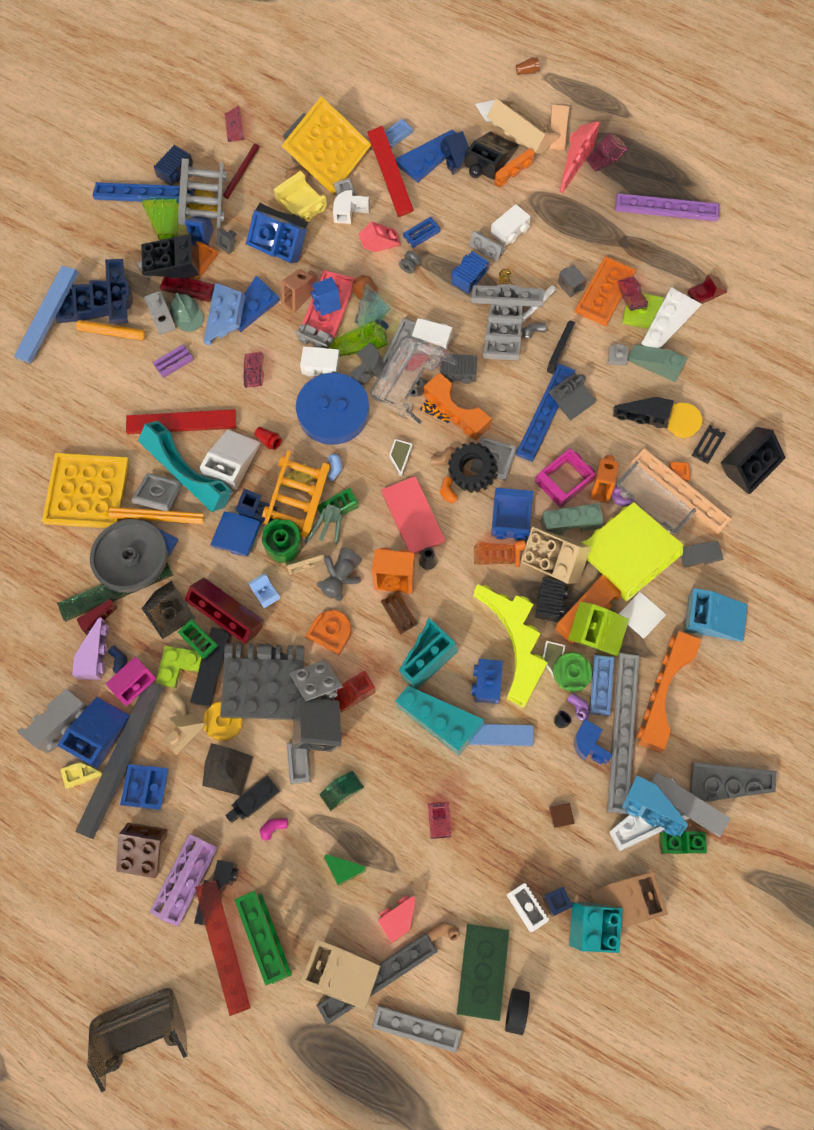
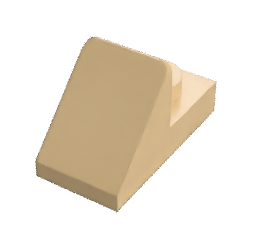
M194 714L171 717L169 719L177 727L163 742L175 754H178L205 724Z

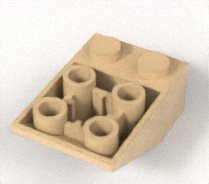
M532 527L521 563L567 584L579 583L591 547L576 540Z
M316 940L300 983L306 988L365 1010L381 966L341 948Z

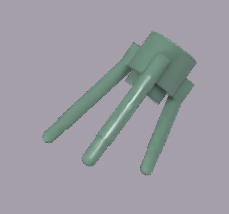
M327 505L326 509L322 510L305 543L309 542L324 519L326 522L319 540H323L329 523H335L336 521L334 543L337 544L340 523L343 517L340 515L341 509Z

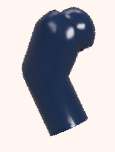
M114 645L108 650V653L115 658L112 670L116 674L127 664V656Z

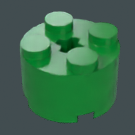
M275 519L264 527L262 543L267 555L271 559L279 563H285L298 556L302 550V539L298 527L292 521Z

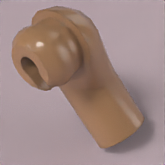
M300 167L290 168L286 170L285 178L288 180L301 171L305 178L309 179L310 173Z
M447 447L441 456H431V466L449 465V460H452L451 454L456 453L454 448Z
M446 922L440 923L427 932L432 942L440 936L449 938L452 941L457 940L460 936L459 929L455 925Z

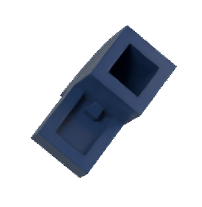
M244 488L236 511L242 516L264 523L265 517H262L265 506L269 507V504L261 501L262 495ZM273 506V510L277 511L278 507Z

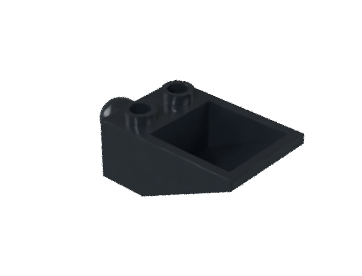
M488 132L474 140L467 149L465 167L469 168V175L472 178H479L481 175H484L494 180L496 172L505 166L519 145L492 132Z

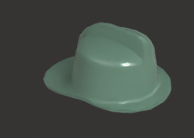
M176 293V297L173 298L170 305V313L176 325L185 332L196 331L203 323V315L198 304L190 296Z

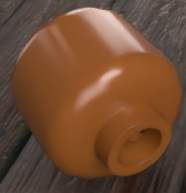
M361 275L353 281L352 291L359 301L371 302L376 298L375 294L378 288L370 276Z

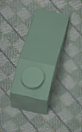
M634 344L627 360L676 382L686 363L687 357L672 350Z

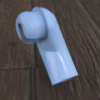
M330 454L328 456L332 469L328 472L326 478L332 482L343 468L341 458L337 454Z

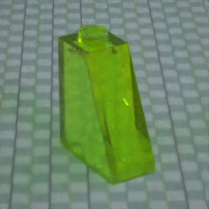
M176 199L142 200L145 213L158 240L178 237L179 207Z

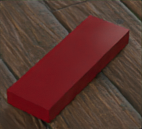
M163 277L160 289L174 294H186L191 298L210 302L215 284L190 278Z

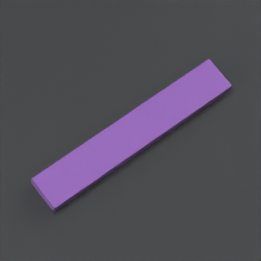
M619 193L616 196L615 211L707 221H718L719 203Z

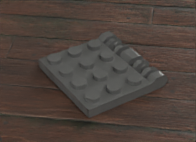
M225 643L220 717L294 720L295 700L301 697V693L289 673L304 668V646H296V660H292L293 645H289L287 649L288 660H280L282 648L281 645H276V660L271 659L272 644H258L257 659H253L254 644H249L248 659L241 658V643L236 645V658H233L234 643Z

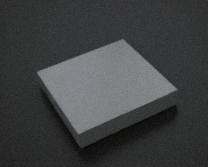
M481 436L479 443L483 447L486 446L497 461L498 471H496V479L506 481L517 447ZM473 459L470 471L480 473L483 468V461Z
M147 473L133 495L132 503L168 512L181 490L182 484L180 481Z

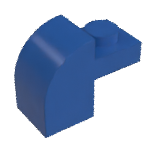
M586 719L574 737L575 751L582 760H585L589 754L596 763H604L606 765L613 754L595 744L603 729Z

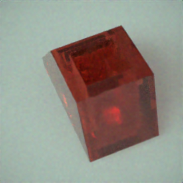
M366 671L347 680L342 685V688L337 689V697L334 698V700L339 701L341 713L375 694V686Z

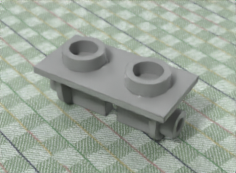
M473 231L469 242L470 247L498 262L500 254H503L506 249L503 244L500 245L490 240L482 232Z
M307 324L299 326L300 333L295 331L300 342L306 345L311 343L316 348L329 349L328 344L333 342L331 335L319 330L317 336H315L317 329Z

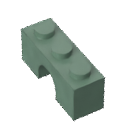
M599 503L545 511L541 517L542 529L558 535H563L564 531L576 527L581 528V532L600 529L603 523Z

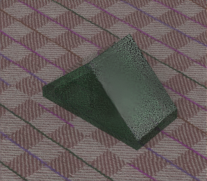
M351 771L332 781L319 795L329 810L333 811L364 789V786L355 773Z

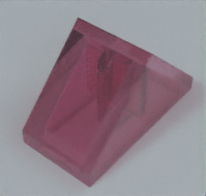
M449 802L428 803L431 839L451 837Z

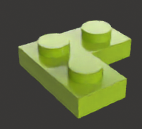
M165 646L155 684L176 688L180 671L199 672L202 657L193 650Z

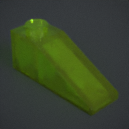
M372 321L333 339L330 347L331 349L339 350L340 357L358 353L369 342L376 349L388 345L386 330L376 321Z

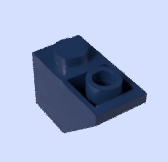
M463 131L445 136L440 143L441 152L445 155L447 168L451 171L452 175L456 174L461 168L466 151L469 148Z

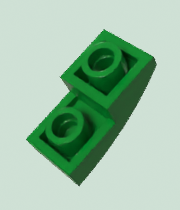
M686 831L681 836H672L666 832H660L661 854L707 853L705 832Z

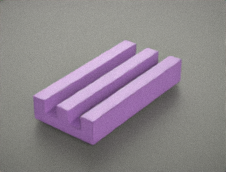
M183 344L157 359L153 364L161 376L165 378L193 361V357Z

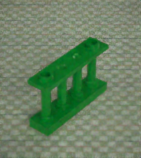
M254 890L234 899L265 986L291 976L290 967L262 893L257 894Z

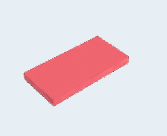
M323 270L319 281L333 277L339 290L341 309L321 316L319 311H315L312 298L303 325L307 324L316 328L315 335L320 330L330 334L335 340L353 292V281L356 278Z
M416 476L381 489V493L407 550L418 554L426 548H433L445 543V538Z

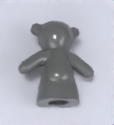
M345 547L340 549L335 565L330 556H325L324 561L330 576L324 581L317 583V587L321 588L325 596L335 598L337 601L343 599L341 594L343 584H358L361 582L359 577L348 576L358 567L362 558Z

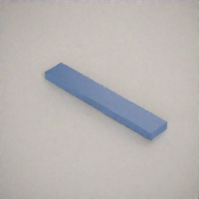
M61 266L14 355L16 359L32 363L79 273L76 269Z

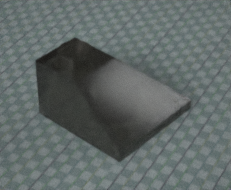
M172 581L154 591L142 607L143 612L162 639L183 627L190 619H195L192 611Z
M211 743L205 761L202 786L242 796L254 757L229 747Z

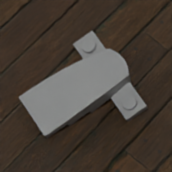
M512 284L497 286L473 285L471 303L492 304L488 316L483 358L519 361L522 306L543 307L544 289L522 288Z

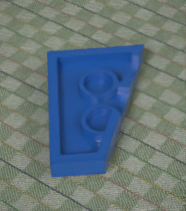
M255 276L244 293L245 301L240 327L237 328L240 333L280 301L279 296L257 276Z

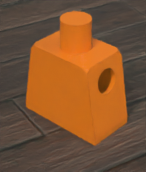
M606 455L604 459H600L590 499L609 503L619 467L615 457Z

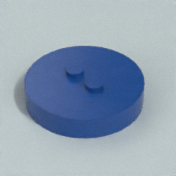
M326 373L314 377L302 387L296 400V413L302 430L311 439L328 445L342 444L357 437L365 428L369 419V400L363 386L354 378L341 373Z

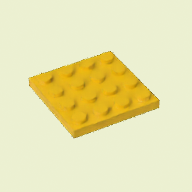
M321 96L281 146L325 188L334 194L336 191L333 184L346 179L371 144Z
M55 453L42 518L43 524L107 528L119 522V518H110L108 512L110 507H122L130 462L129 458Z

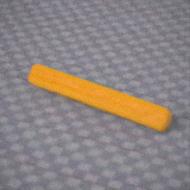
M78 320L76 323L78 331L136 340H144L145 331L141 329Z

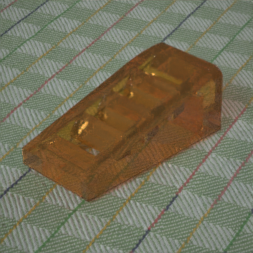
M477 542L474 546V564L515 563L514 545ZM504 550H507V558L504 557Z

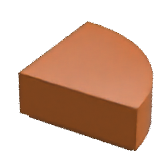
M670 462V469L684 481L689 482V462Z

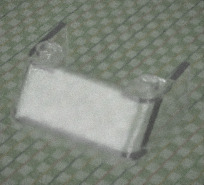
M410 335L404 336L372 386L370 394L377 402L399 416L421 424L422 421L412 413L413 403L407 399L410 395V389L414 388L425 369L432 371L437 369L442 361L454 365L457 364V361L442 346Z
M637 460L616 483V486L620 489L618 493L623 498L633 500L663 525L664 529L676 537L697 516L695 508H689L641 468Z

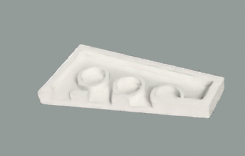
M671 287L641 344L648 347L661 348L702 304Z
M679 812V814L683 817L684 820L689 819L687 816ZM629 815L613 828L609 834L618 851L621 852L665 829L658 825L655 827L647 824L645 819L638 815L637 817Z

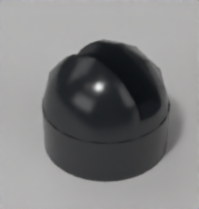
M559 711L554 717L555 726L561 729L566 728L572 722L571 717L565 711Z

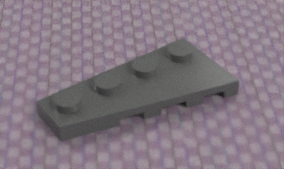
M692 762L690 793L706 802L776 792L777 771Z

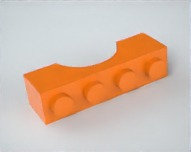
M439 372L424 386V397L428 402H433L442 414L450 417L451 422L455 426L462 428L467 437H472L476 441L491 427L492 419L479 407L468 410L456 406L450 398L452 383Z

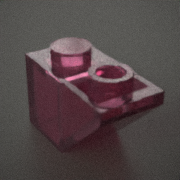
M608 133L586 158V161L597 172L616 162L628 148L618 136Z

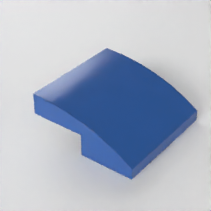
M224 511L210 545L213 548L227 550L232 554L248 557L262 523L246 516Z
M128 764L120 805L161 810L169 769Z

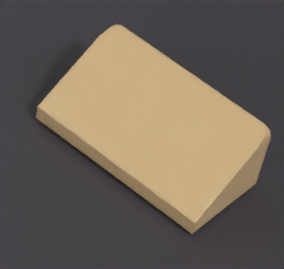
M322 551L286 562L290 575L325 564Z

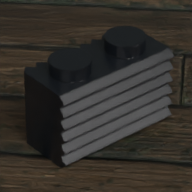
M543 577L535 618L558 622L559 617L564 616L565 606L562 605L563 599H567L569 589L565 587V582Z

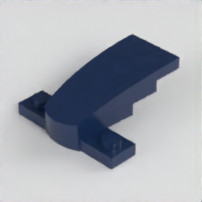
M105 259L106 281L89 280V284L72 285V289L69 290L56 315L57 323L84 321L109 316L110 324L128 323L127 310L132 305L133 295L125 278L123 259Z

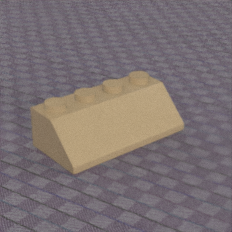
M496 98L487 115V118L491 120V124L501 127L503 133L513 136L518 144L532 149L535 155L536 153H544L561 136L513 100Z

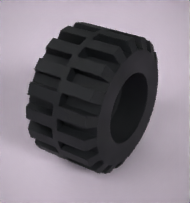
M469 442V445L464 443L461 449L457 447L455 449L457 452L451 454L452 460L448 462L450 466L448 471L453 481L462 490H467L470 493H473V491L481 492L480 489L482 488L484 490L488 489L487 485L494 483L492 480L493 478L496 479V471H498L497 461L491 451L478 442L477 445L474 442ZM472 459L482 460L483 468L479 474L471 477L464 475L463 469L468 461Z

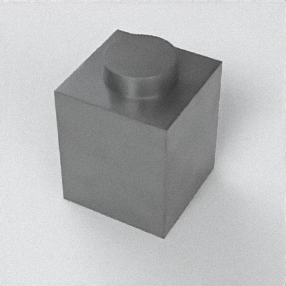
M572 265L560 272L558 284L571 298L584 290L587 279Z

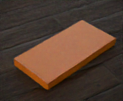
M605 256L575 308V313L607 326L632 281L636 269Z

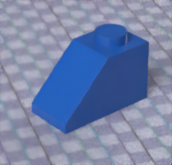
M201 217L186 219L185 225L188 234H191L195 241L209 245L214 230L211 219Z

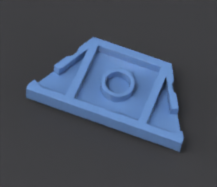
M215 283L203 341L206 345H211V340L218 336L222 338L230 331L240 327L245 295L242 292Z

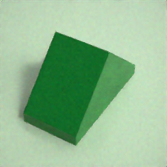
M325 854L324 859L338 886L366 872V866Z

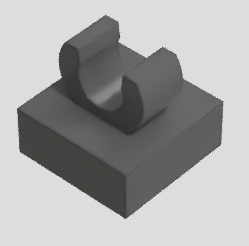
M223 228L218 230L216 245L228 254L233 252L237 233L233 230L227 232Z

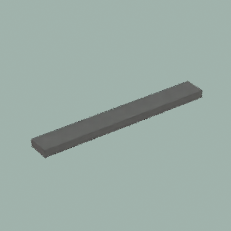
M151 683L140 693L75 832L94 839L164 689L161 685Z

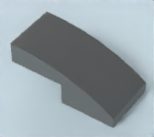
M718 541L683 547V554L681 555L684 568L702 563L707 565L724 560Z

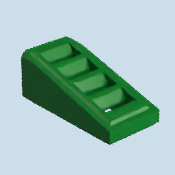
M351 488L336 494L317 507L320 515L327 505L335 504L336 507L341 509L340 515L359 508ZM349 498L350 503L347 504L345 499ZM339 501H342L343 507H340Z
M192 619L177 632L203 659L218 646ZM196 628L197 631L188 638L187 636ZM201 633L202 635L193 643L192 640ZM204 638H206V640H205L199 647L196 646V645H198ZM210 642L212 645L202 652L201 650Z

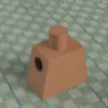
M298 269L281 281L282 304L295 313L311 297L313 282L317 280L316 273L314 271L307 273L302 269Z

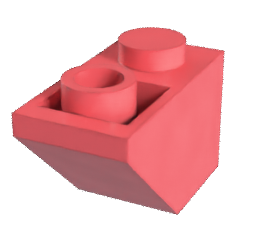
M372 221L359 233L363 248L373 252L397 247L401 244L395 229Z
M406 895L397 901L399 906L391 910L389 907L379 914L381 918L378 922L391 943L410 931L416 901L414 896L409 898Z

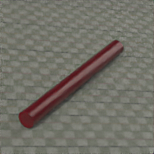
M253 144L223 193L224 198L229 199L259 149L257 144Z

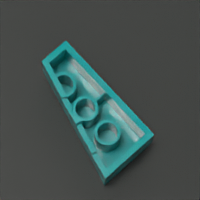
M407 686L395 700L397 708L458 756L461 755L484 726V719L410 686Z

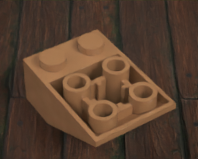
M654 871L589 890L593 903L623 908L621 928L668 915Z

